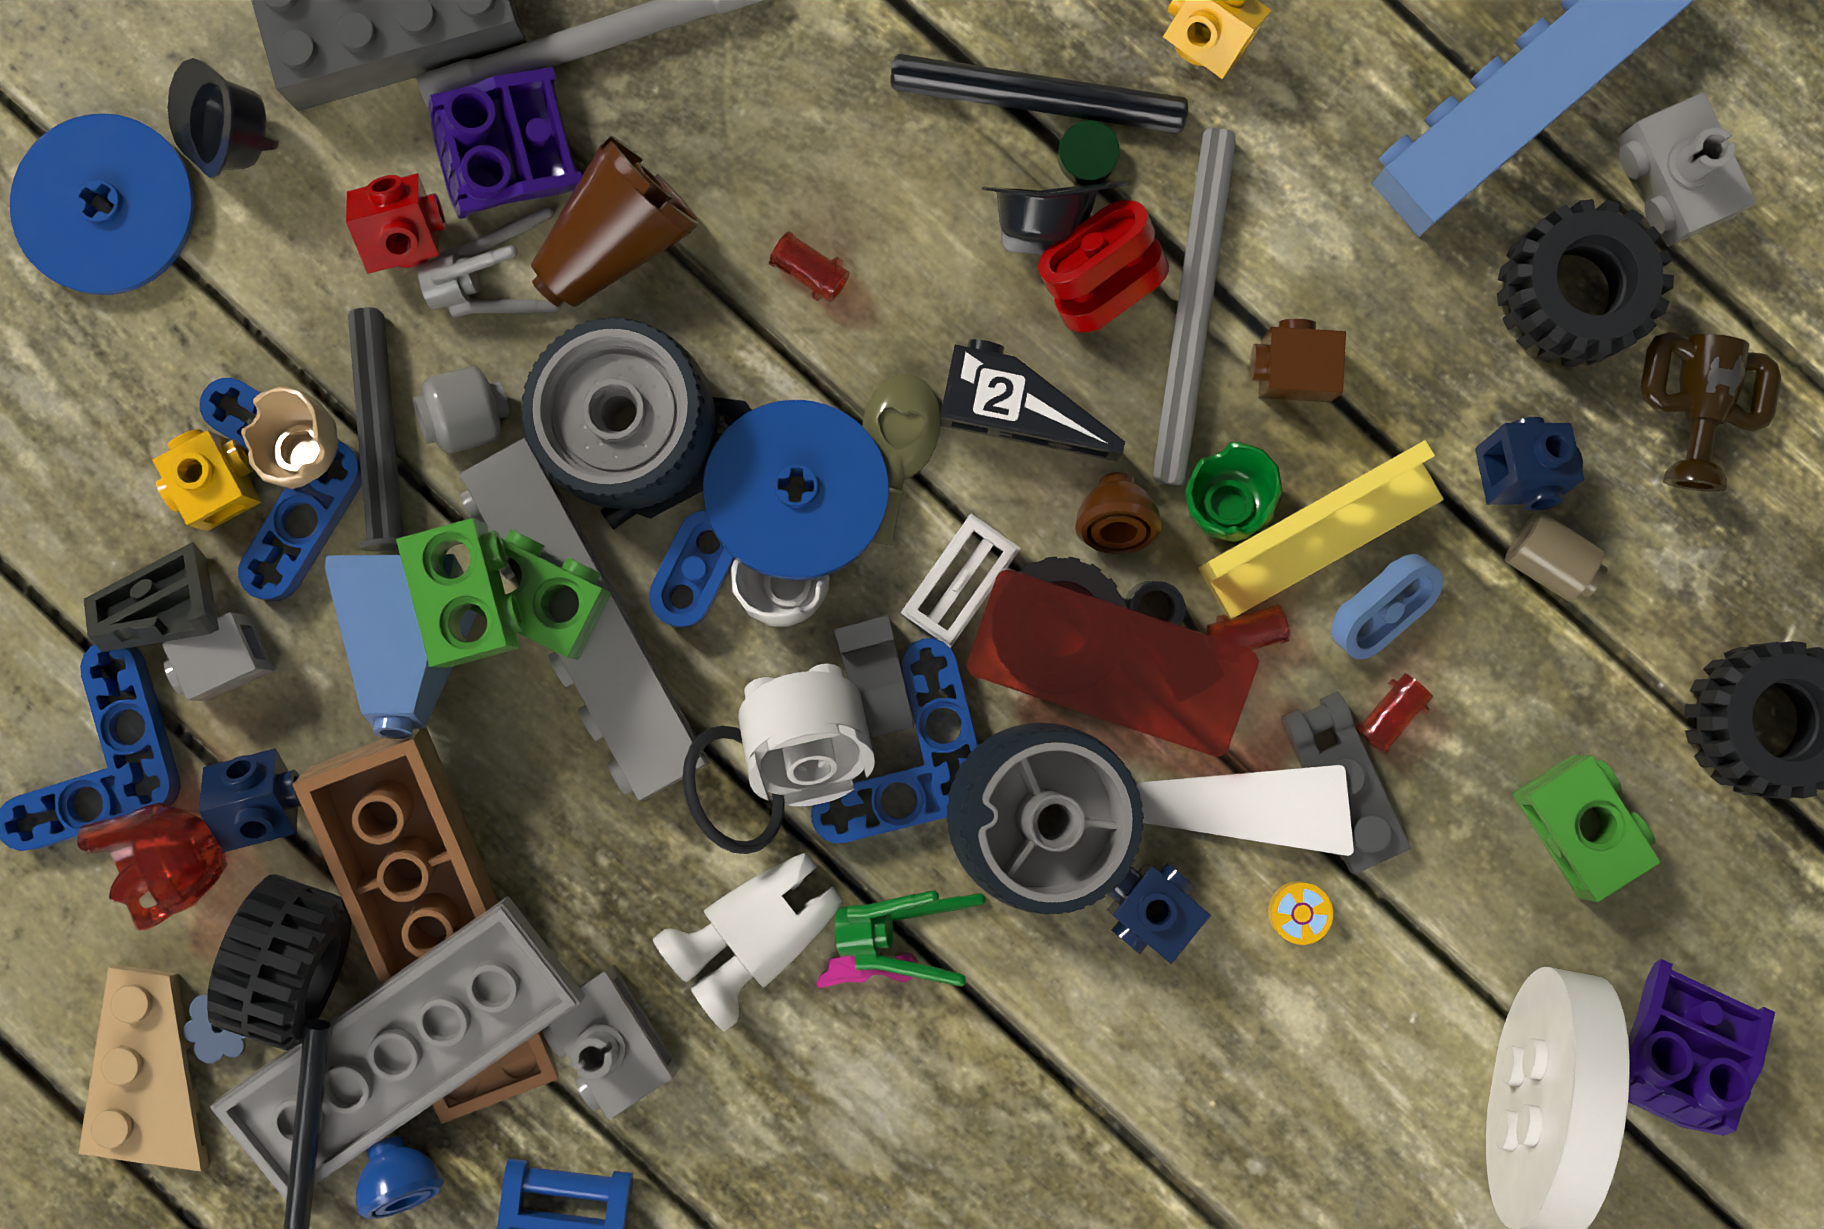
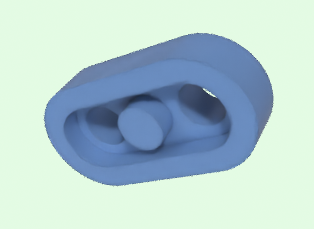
M1409 554L1393 561L1352 599L1339 607L1331 628L1333 641L1355 659H1366L1374 656L1433 606L1443 586L1441 571L1417 554Z

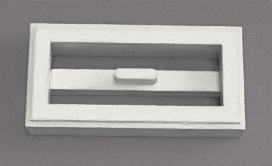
M970 514L900 614L951 648L1021 548L979 518ZM973 532H976L983 537L982 541L927 617L919 611V608ZM993 545L996 546L1003 553L947 631L938 623Z

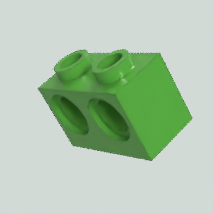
M470 518L396 539L429 667L446 669L520 648L516 633L524 630L523 617L515 595L513 593L505 594L499 570L507 568V558L502 540L496 530L489 532L486 523ZM464 544L470 553V565L463 575L451 579L444 570V557L453 546ZM479 606L486 614L487 628L481 638L474 642H468L460 631V620L468 609Z
M510 529L506 539L501 538L507 561L515 560L522 571V579L519 586L510 592L515 595L519 603L524 622V630L517 633L567 658L578 660L612 592L596 585L601 573L569 557L566 558L561 568L540 557L545 545ZM563 588H572L579 599L578 611L569 621L559 623L551 614V599L557 591ZM479 606L470 608V610L486 617L485 612Z

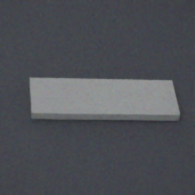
M509 896L328 1021L331 1024L314 1185L581 1004L585 994ZM303 1039L293 1049L286 1050L221 1095L210 1106L285 1200L287 1199Z

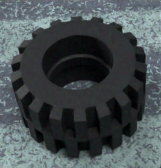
M1593 199L1580 200L1571 208L1566 204L1554 210L1512 245L1506 254L1510 260L1499 271L1498 281L1505 282L1506 286L1497 292L1498 306H1509L1511 313L1502 318L1507 330L1517 325L1523 334L1516 340L1517 343L1525 350L1534 344L1540 347L1537 358L1548 363L1557 357H1561V366L1575 367L1586 361L1587 365L1601 362L1636 344L1637 340L1647 336L1657 326L1654 320L1665 314L1670 303L1661 295L1673 289L1674 275L1663 273V267L1671 263L1672 259L1668 249L1658 251L1654 242L1662 236L1653 226L1645 231L1639 225L1644 217L1634 209L1625 215L1618 214L1620 203L1606 200L1596 209ZM1562 255L1584 257L1592 261L1603 272L1609 287V301L1603 315L1584 313L1573 307L1565 299L1557 279L1558 264Z
M1771 642L1734 648L1724 652L1725 659L1712 660L1703 668L1709 678L1695 679L1690 689L1691 693L1698 696L1696 704H1685L1684 717L1694 718L1695 729L1685 730L1688 744H1699L1702 749L1694 755L1700 767L1715 768L1710 776L1720 785L1734 786L1733 791L1743 795L1780 799H1804L1817 796L1816 789L1824 790V649L1821 647L1807 648L1804 642ZM1772 684L1782 689L1790 697L1797 713L1795 736L1786 750L1777 756L1769 753L1761 745L1753 727L1755 704L1764 690Z
M277 874L265 877L240 905L219 947L208 986L207 1010L209 1023H212V1026L282 1050L289 1051L293 1049L303 1039L304 1023L320 1017L333 991L345 959L350 940L352 920L342 897Z

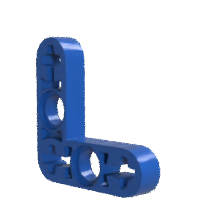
M231 377L219 378L211 382L203 390L200 398V413L209 426L231 440H237L241 446L248 449L241 430L250 424L232 415H228L224 419L226 411L219 405L225 396L235 399L239 395L237 401L239 405L257 415V408L253 403V399L262 392ZM338 439V448L334 460L337 461L342 454L344 455L341 465L344 469L348 470V473L343 481L332 478L326 484L325 481L328 478V472L326 471L323 475L303 487L284 489L243 555L238 567V579L242 588L249 595L267 601H281L290 597L298 589L362 486L360 454L353 447ZM301 504H309L318 515L317 527L311 535L305 538H295L287 527L289 513ZM275 537L284 544L301 549L297 558L288 553L283 554L276 567V570L283 575L278 585L267 583L261 587L264 576L257 571L259 565L262 562L273 564L283 551L282 548L272 545Z
M934 638L918 640L912 643L905 651L901 662L902 676L925 765L854 782V790L841 797L844 806L862 804L863 800L858 791L871 788L872 809L880 821L879 825L867 827V816L865 814L848 820L849 830L838 833L834 824L824 825L821 813L830 810V802L813 805L811 811L812 824L815 831L824 840L832 843H846L946 818L949 794L943 795L941 784L950 780V773L947 761L942 762L936 767L933 765L931 753H950L965 744L968 745L969 752L971 753L978 745L957 661L951 648L944 642ZM930 649L933 657H944L946 668L939 670L937 673L940 690L953 685L956 695L955 699L937 698L923 707H919L916 694L929 693L924 675L914 676L911 671V665L920 660L919 651ZM937 708H949L957 713L961 720L960 734L950 743H937L928 736L926 731L927 717ZM958 758L960 767L967 758ZM894 782H903L910 785L917 795L915 809L904 818L889 816L881 806L883 790Z
M93 645L83 655L80 665L81 678L107 768L15 796L6 801L0 808V840L9 848L18 851L46 848L161 812L169 808L177 799L180 791L179 773L146 660L141 651L136 647L102 652L96 645ZM109 654L113 659H124L126 669L117 673V680L121 692L135 691V700H117L109 704V696H121L116 680L104 678L101 668L110 665ZM130 709L141 714L145 721L144 735L133 745L124 743L116 733L118 718L122 713ZM152 749L154 757L141 759L144 773L147 776H158L160 780V787L155 788L151 792L153 801H151L148 795L137 794L135 785L144 781L141 763H126L125 755L142 754ZM87 786L95 788L103 798L102 812L97 819L91 822L81 819L74 807L76 795ZM56 810L59 820L36 825L32 832L20 831L18 821L26 818L27 812L34 814Z

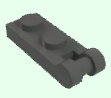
M1336 691L1321 698L1320 706L1305 713L1296 709L1281 716L1285 733L1302 768L1342 765L1345 768L1354 851L1351 855H1342L1349 872L1357 874L1410 850L1411 847L1356 731L1351 712L1342 695ZM1330 728L1337 744L1318 751L1313 736Z

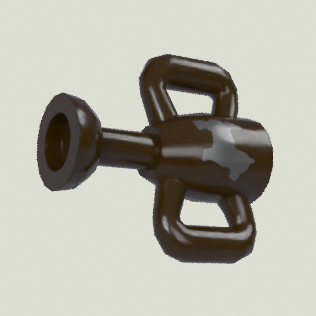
M1667 332L1653 338L1646 349L1640 386L1643 400L1654 410L1685 412L1686 419L1692 422L1686 459L1675 462L1665 472L1663 483L1695 491L1719 492L1727 490L1725 474L1719 466L1712 463L1717 425L1723 424L1726 421L1742 430L1752 432L1770 425L1776 414L1781 382V373L1777 362L1767 354L1749 352V342L1732 336L1696 334L1685 337L1678 333ZM1672 352L1682 358L1679 377L1680 392L1667 394L1668 374ZM1755 370L1756 376L1750 412H1747L1737 404L1744 385L1745 372Z

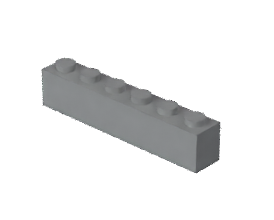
M526 438L517 441L459 473L467 488V491L460 494V498L471 518L486 523L490 531L496 530L503 539H506L510 529L545 545L540 557L561 568L566 558L569 557L601 573L596 585L612 593L579 659L567 658L557 652L549 654L548 658L563 685L568 687L574 683L585 703L584 706L578 709L580 718L595 741L604 737L615 757L614 760L608 762L609 770L624 795L633 791L638 801L645 800L682 780L684 760L696 736L560 489L538 463ZM515 560L507 561V568L500 569L501 573L507 580L515 576L520 584L522 571L519 564ZM563 588L557 591L550 602L551 614L559 623L572 619L579 608L578 596L572 588ZM704 750L699 756L696 771L710 764Z

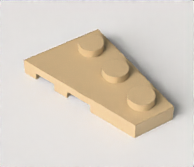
M122 965L108 967L78 1154L194 1171H203L209 1167L206 1144L201 1145L196 1115L200 1111L197 1088H192L186 1054L190 1044L183 1035L186 1019L178 973Z

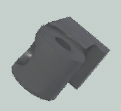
M886 615L834 629L847 679L858 688L861 695L870 739L913 728V719L889 616Z

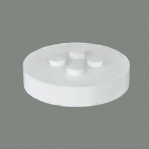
M1541 967L1534 971L1523 983L1506 1018L1498 1044L1487 1108L1486 1164L1489 1189L1494 1208L1501 1222L1509 1229H1587L1598 1214L1611 1185L1621 1150L1627 1115L1629 1042L1625 1016L1619 997L1613 986L1602 977L1551 967Z

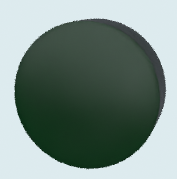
M1092 120L1078 122L1068 128L1061 138L1058 148L1060 169L1069 180L1076 184L1101 183L1112 174L1116 167L1120 152L1119 142L1114 132L1101 122Z

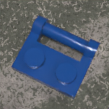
M509 1158L504 1172L497 1229H626L633 1187V1173L614 1171L612 1177L533 1168L529 1167L528 1160ZM527 1192L608 1202L606 1219L522 1209L524 1194Z

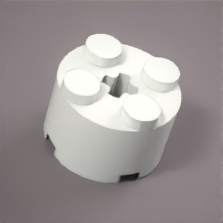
M820 664L807 672L792 673L775 679L762 677L747 684L744 689L745 700L739 709L738 719L749 783L752 790L759 797L768 800L767 792L783 795L785 805L789 806L822 804L843 797L854 790L852 780L863 770L865 771L866 778L873 771L875 760L861 695L858 688L851 681L844 678L840 667L834 664Z

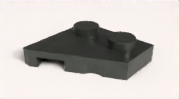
M194 542L84 598L87 637L102 652L208 635L219 630L207 558Z

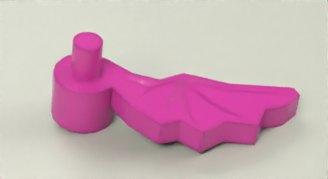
M901 952L894 957L895 959L919 964L917 958L909 952ZM839 956L829 959L828 970L820 975L816 985L818 988H823L843 982L864 983L872 975H885L899 982H907L913 977L878 969L856 970L855 956Z

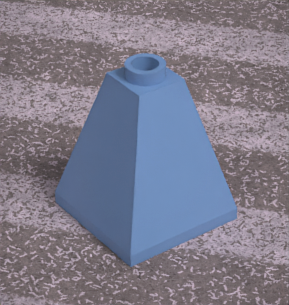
M446 554L443 561L446 574L451 579L463 575L464 571L455 555ZM400 555L326 556L325 571L361 714L373 727V734L388 739L411 737L413 729L426 727L453 667L446 669L429 667ZM470 609L463 614L460 620V631L465 639L478 614Z

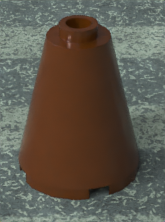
M612 135L599 146L531 263L532 269L537 274L532 280L534 287L550 303L557 307L564 301L573 307L579 306L691 234L699 224L695 221L697 217L673 188L659 174L654 176L647 168L640 163L643 159Z

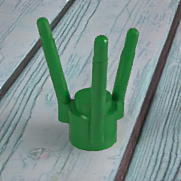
M934 890L868 905L839 907L835 915V940L838 953L841 957L855 956L856 970L878 969L937 983L963 986L966 983V977L963 974L879 954L882 948L892 947V921L981 906L986 902V897L982 893L939 899L938 892Z

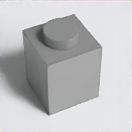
M229 612L217 618L219 630L212 634L162 643L169 659L164 662V670L171 686L178 694H184L186 700L210 701L275 671L250 615Z

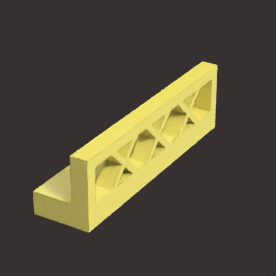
M1422 441L1198 567L1227 620L1233 619L1443 501L1441 493L1423 462L1435 456L1427 441Z

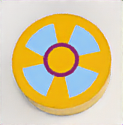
M1293 881L1282 885L1274 892L1268 905V918L1272 928L1280 937L1294 944L1307 945L1317 942L1327 934L1333 921V907L1327 894L1319 887L1303 881Z

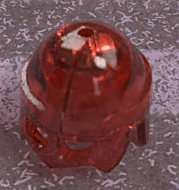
M159 802L135 809L130 814L84 825L78 831L77 846L84 853L91 854L104 851L110 853L119 875L110 888L109 899L127 906L133 924L139 931L154 928L172 915L195 906L199 899L216 884L228 865L225 852L221 849L202 816L194 811L167 807ZM149 890L157 905L144 908L140 903V898Z

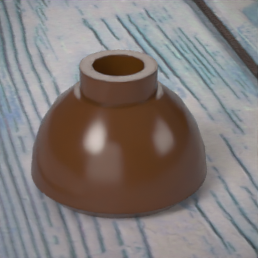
M1113 472L1103 476L1099 481V486L1094 488L1082 501L1076 517L1075 530L1078 538L1084 544L1097 551L1110 554H1125L1143 549L1154 542L1161 533L1162 521L1154 499L1142 487L1136 485L1134 477L1123 472Z

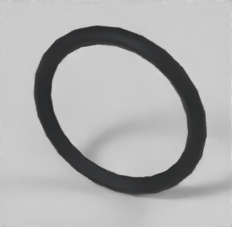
M724 725L712 727L696 737L690 745L684 760L682 777L688 808L698 827L707 838L720 848L738 854L758 852L770 844L779 832L784 817L783 795L772 793L773 805L769 824L763 833L753 840H734L715 828L707 818L699 801L695 781L696 765L701 752L714 740L725 738L735 740L741 744L743 742L741 731L737 727Z

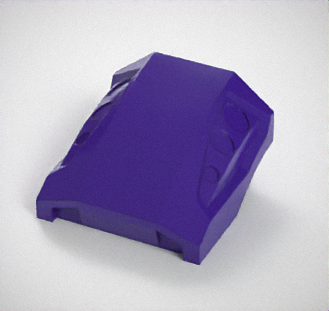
M553 67L492 76L465 87L430 95L428 106L434 144L447 193L458 219L466 218L471 213L499 205L565 194L574 191L582 174L581 171L578 172L566 135L554 85L556 78Z
M1660 959L1653 964L1647 976L1637 1016L1628 1039V1102L1682 1128L1722 1136L1737 1131L1744 1106L1750 1098L1753 1085L1763 1069L1775 1012L1766 1007L1757 1010L1673 971L1672 963Z

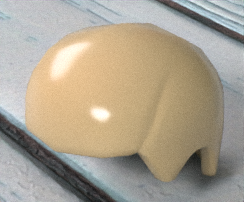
M278 386L258 394L253 399V403L257 408V415L250 425L241 430L249 450V462L255 472L265 482L290 489L303 487L323 475L332 464L338 448L336 422L328 411L314 397L292 388Z

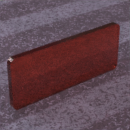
M1003 569L995 577L967 660V669L974 677L1218 757L1224 755L1229 749L1258 668L1259 659L1251 649L1012 569Z

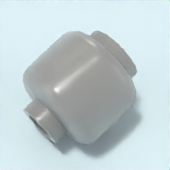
M475 366L432 376L422 384V395L413 397L417 419L426 443L436 442L438 447L445 453H455L496 441L501 432L500 419L510 416L507 397L501 382L489 383L482 370Z

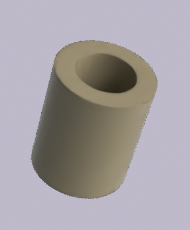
M1541 510L1537 511L1525 523L1505 556V562L1568 602L1573 601L1579 595L1585 598L1590 597L1600 586L1608 571V568L1602 564L1605 556L1603 549Z

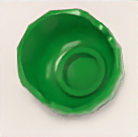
M1231 442L1221 452L1202 458L1197 463L1192 472V477L1187 483L1185 495L1190 518L1206 535L1235 542L1248 539L1260 533L1271 523L1281 502L1283 488L1278 465L1263 449L1242 442Z

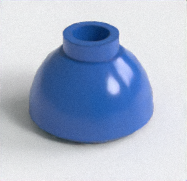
M402 1136L391 1137L377 1142L366 1150L369 1161L361 1172L356 1187L357 1211L360 1216L367 1219H380L412 1209L430 1200L440 1192L444 1184L442 1174L429 1157L420 1151L406 1147Z

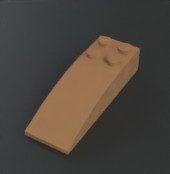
M427 727L413 729L411 737L404 739L384 738L308 767L292 784L380 985L498 903L472 833ZM541 1030L434 1103L433 1107L440 1123L443 1124L557 1080L559 1073L543 1031Z

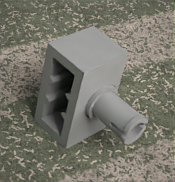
M1705 92L1637 121L1617 138L1620 145L1619 159L1622 168L1631 179H1636L1646 200L1645 215L1648 223L1662 234L1667 247L1732 219L1757 203L1735 157L1736 144L1735 142L1728 143L1727 139L1732 137V135L1721 128Z
M612 965L581 985L580 989L585 994L581 1004L542 1030L552 1050L560 1058L568 1055L572 1068L575 1066L578 1071L576 1074L579 1077L575 1079V1082L584 1101L593 1111L601 1108L608 1120L673 1079L680 1069L615 965Z

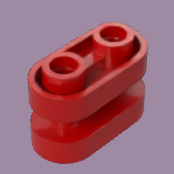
M1123 200L1105 206L1077 226L1068 238L1055 242L1042 254L1038 263L1039 274L1048 292L1055 297L1054 303L1064 325L1071 331L1085 333L1103 328L1110 321L1155 290L1167 277L1169 272L1168 260L1160 242L1154 238V227L1145 207L1141 203Z

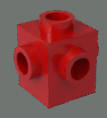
M419 173L404 177L386 175L373 180L368 186L347 191L345 222L367 274L397 266L412 268L418 266L420 262L439 256V231L447 228L446 219L437 194H426Z

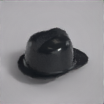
M196 58L188 59L180 64L174 72L169 87L167 106L169 127L174 141L181 152L198 166L206 176L215 178L220 175L222 170L249 168L256 164L262 151L278 148L279 140L267 126L265 106L259 94L251 89L225 80L223 76L207 63Z
M1130 181L1103 182L1047 190L985 186L982 187V190L993 191L997 194L1003 247L1009 252L1043 254L1055 242L1067 239L1077 226L1090 218L1098 190L1129 185Z

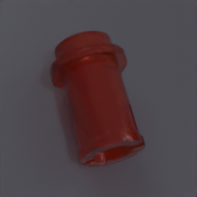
M790 231L786 232L778 241L768 262L772 267L778 268L812 290L811 298L816 301L823 298L830 303L833 302L844 288L850 272L842 267L843 260L838 257L830 260L795 237V234Z
M1279 604L1231 619L1226 614L1219 615L1216 618V622L1208 624L1206 629L1209 646L1214 657L1217 660L1226 658L1229 662L1237 661L1240 653L1277 643L1289 642L1288 637L1290 636L1286 615Z
M1406 673L1398 681L1394 679L1389 681L1388 686L1391 690L1366 719L1356 727L1357 732L1384 754L1390 750V746L1419 713L1426 715L1430 711L1427 704L1432 700L1433 695L1422 684Z

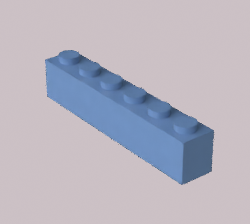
M1563 0L1560 6L1566 12L1551 25L1544 17L1532 25L1515 42L1521 51L1506 64L1499 56L1490 61L1469 81L1475 90L1459 103L1451 95L1431 112L1424 120L1430 129L1414 142L1406 134L1392 145L1378 159L1385 167L1371 184L1414 233L1420 237L1694 0Z

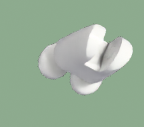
M806 852L764 871L706 908L704 913L711 924L705 928L689 934L669 928L664 929L653 938V942L661 955L685 982L695 977L711 959L727 946L734 952L735 956L718 969L701 978L691 987L697 1001L723 1032H726L738 1021V995L745 984L754 977L765 988L808 946L844 902L832 886L820 896L810 899L804 904L805 908L797 914L788 905L782 895L788 890H794L798 887L803 879L818 867Z

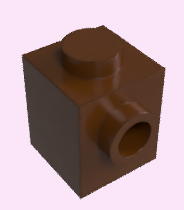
M1284 319L1279 321V327H1271L1261 338V344H1253L1251 351L1250 379L1251 381H1259L1258 398L1332 402L1343 393L1346 331L1316 329V322L1308 319Z

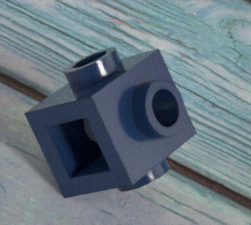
M1541 417L1522 418L1512 423H1504L1475 448L1487 505L1524 504V508L1528 511L1549 509L1559 505L1562 502V496L1585 480L1582 471L1583 458L1581 451L1576 445L1572 423H1545Z
M276 748L251 755L239 756L232 760L203 767L198 812L223 852L296 834L298 807L301 806V803L292 784L300 776L294 769L288 771Z
M1146 862L1139 871L1130 866L1128 874L1124 875L1121 883L1117 884L1111 893L1108 892V895L1114 901L1107 908V911L1119 920L1111 931L1137 953L1141 954L1149 945L1170 964L1173 963L1211 916L1189 897L1195 886L1168 863L1160 871ZM1159 899L1161 904L1159 912L1152 917H1146L1148 904L1153 900Z

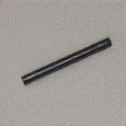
M311 1019L304 1023L284 1229H310L331 1028L330 1022L322 1019Z

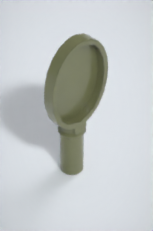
M911 374L892 376L884 381L873 393L863 417L862 427L878 446L884 459L888 476L889 494L887 509L880 530L872 541L878 544L893 545L901 495L905 493L903 490L904 480L918 474L927 465L937 446L940 433V410L934 391L926 381Z

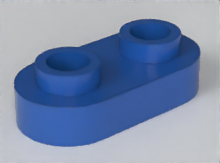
M706 510L697 511L683 521L650 587L649 601L653 612L661 621L674 627L686 628L694 626L708 615L735 560L722 544H720L716 552L711 554L703 553L700 550L699 540L701 536L707 532H713ZM681 586L690 587L694 596L691 605L684 609L676 608L672 602L673 592Z

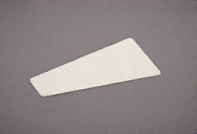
M1342 765L1140 782L1136 786L1140 792V799L1143 805V823L1346 856L1351 855L1354 851L1346 771Z

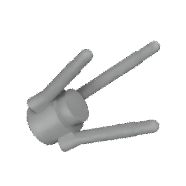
M545 207L459 248L440 252L436 259L420 262L417 270L418 279L428 306L432 310L448 307L453 318L472 313H556L560 311L561 305L557 307L548 300H478L470 298V294L480 291L476 271L517 256L518 250L515 246L511 245L475 257L472 256L551 219L554 216V210L550 207Z

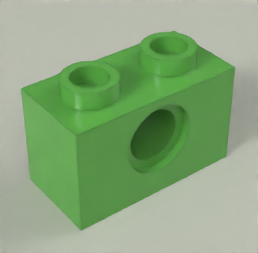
M1572 755L1511 794L1577 898L1598 903L1661 862L1651 848V845L1655 843V837L1651 829L1637 813L1628 812L1617 794L1622 790L1617 776L1607 763L1601 759L1596 761L1593 755ZM1593 808L1600 817L1601 825L1598 834L1593 839L1587 841L1580 831V819L1586 810Z

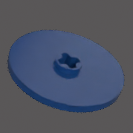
M116 114L83 115L69 119L47 131L24 155L11 186V224L17 242L25 256L49 279L66 288L85 294H121L140 288L155 280L180 255L187 243L194 222V187L190 173L180 154L172 144L151 127L132 118ZM97 195L108 198L114 204L109 214L98 211L96 207L91 205Z
M784 400L769 403L755 408L737 419L726 429L713 447L707 461L703 480V496L707 517L713 532L724 548L748 568L766 576L785 580H807L826 576L844 568L857 559L872 543L880 530L885 517L889 494L888 476L884 459L869 433L844 412L826 404L807 400ZM798 476L803 478L804 487L814 490L813 492H804L801 502L794 503L789 501L788 492L779 490V487L789 486L791 477Z

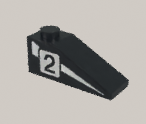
M970 339L967 347L955 344L940 414V426L1116 462L1122 456L1125 441L1017 357L1003 354L1004 346L979 339Z

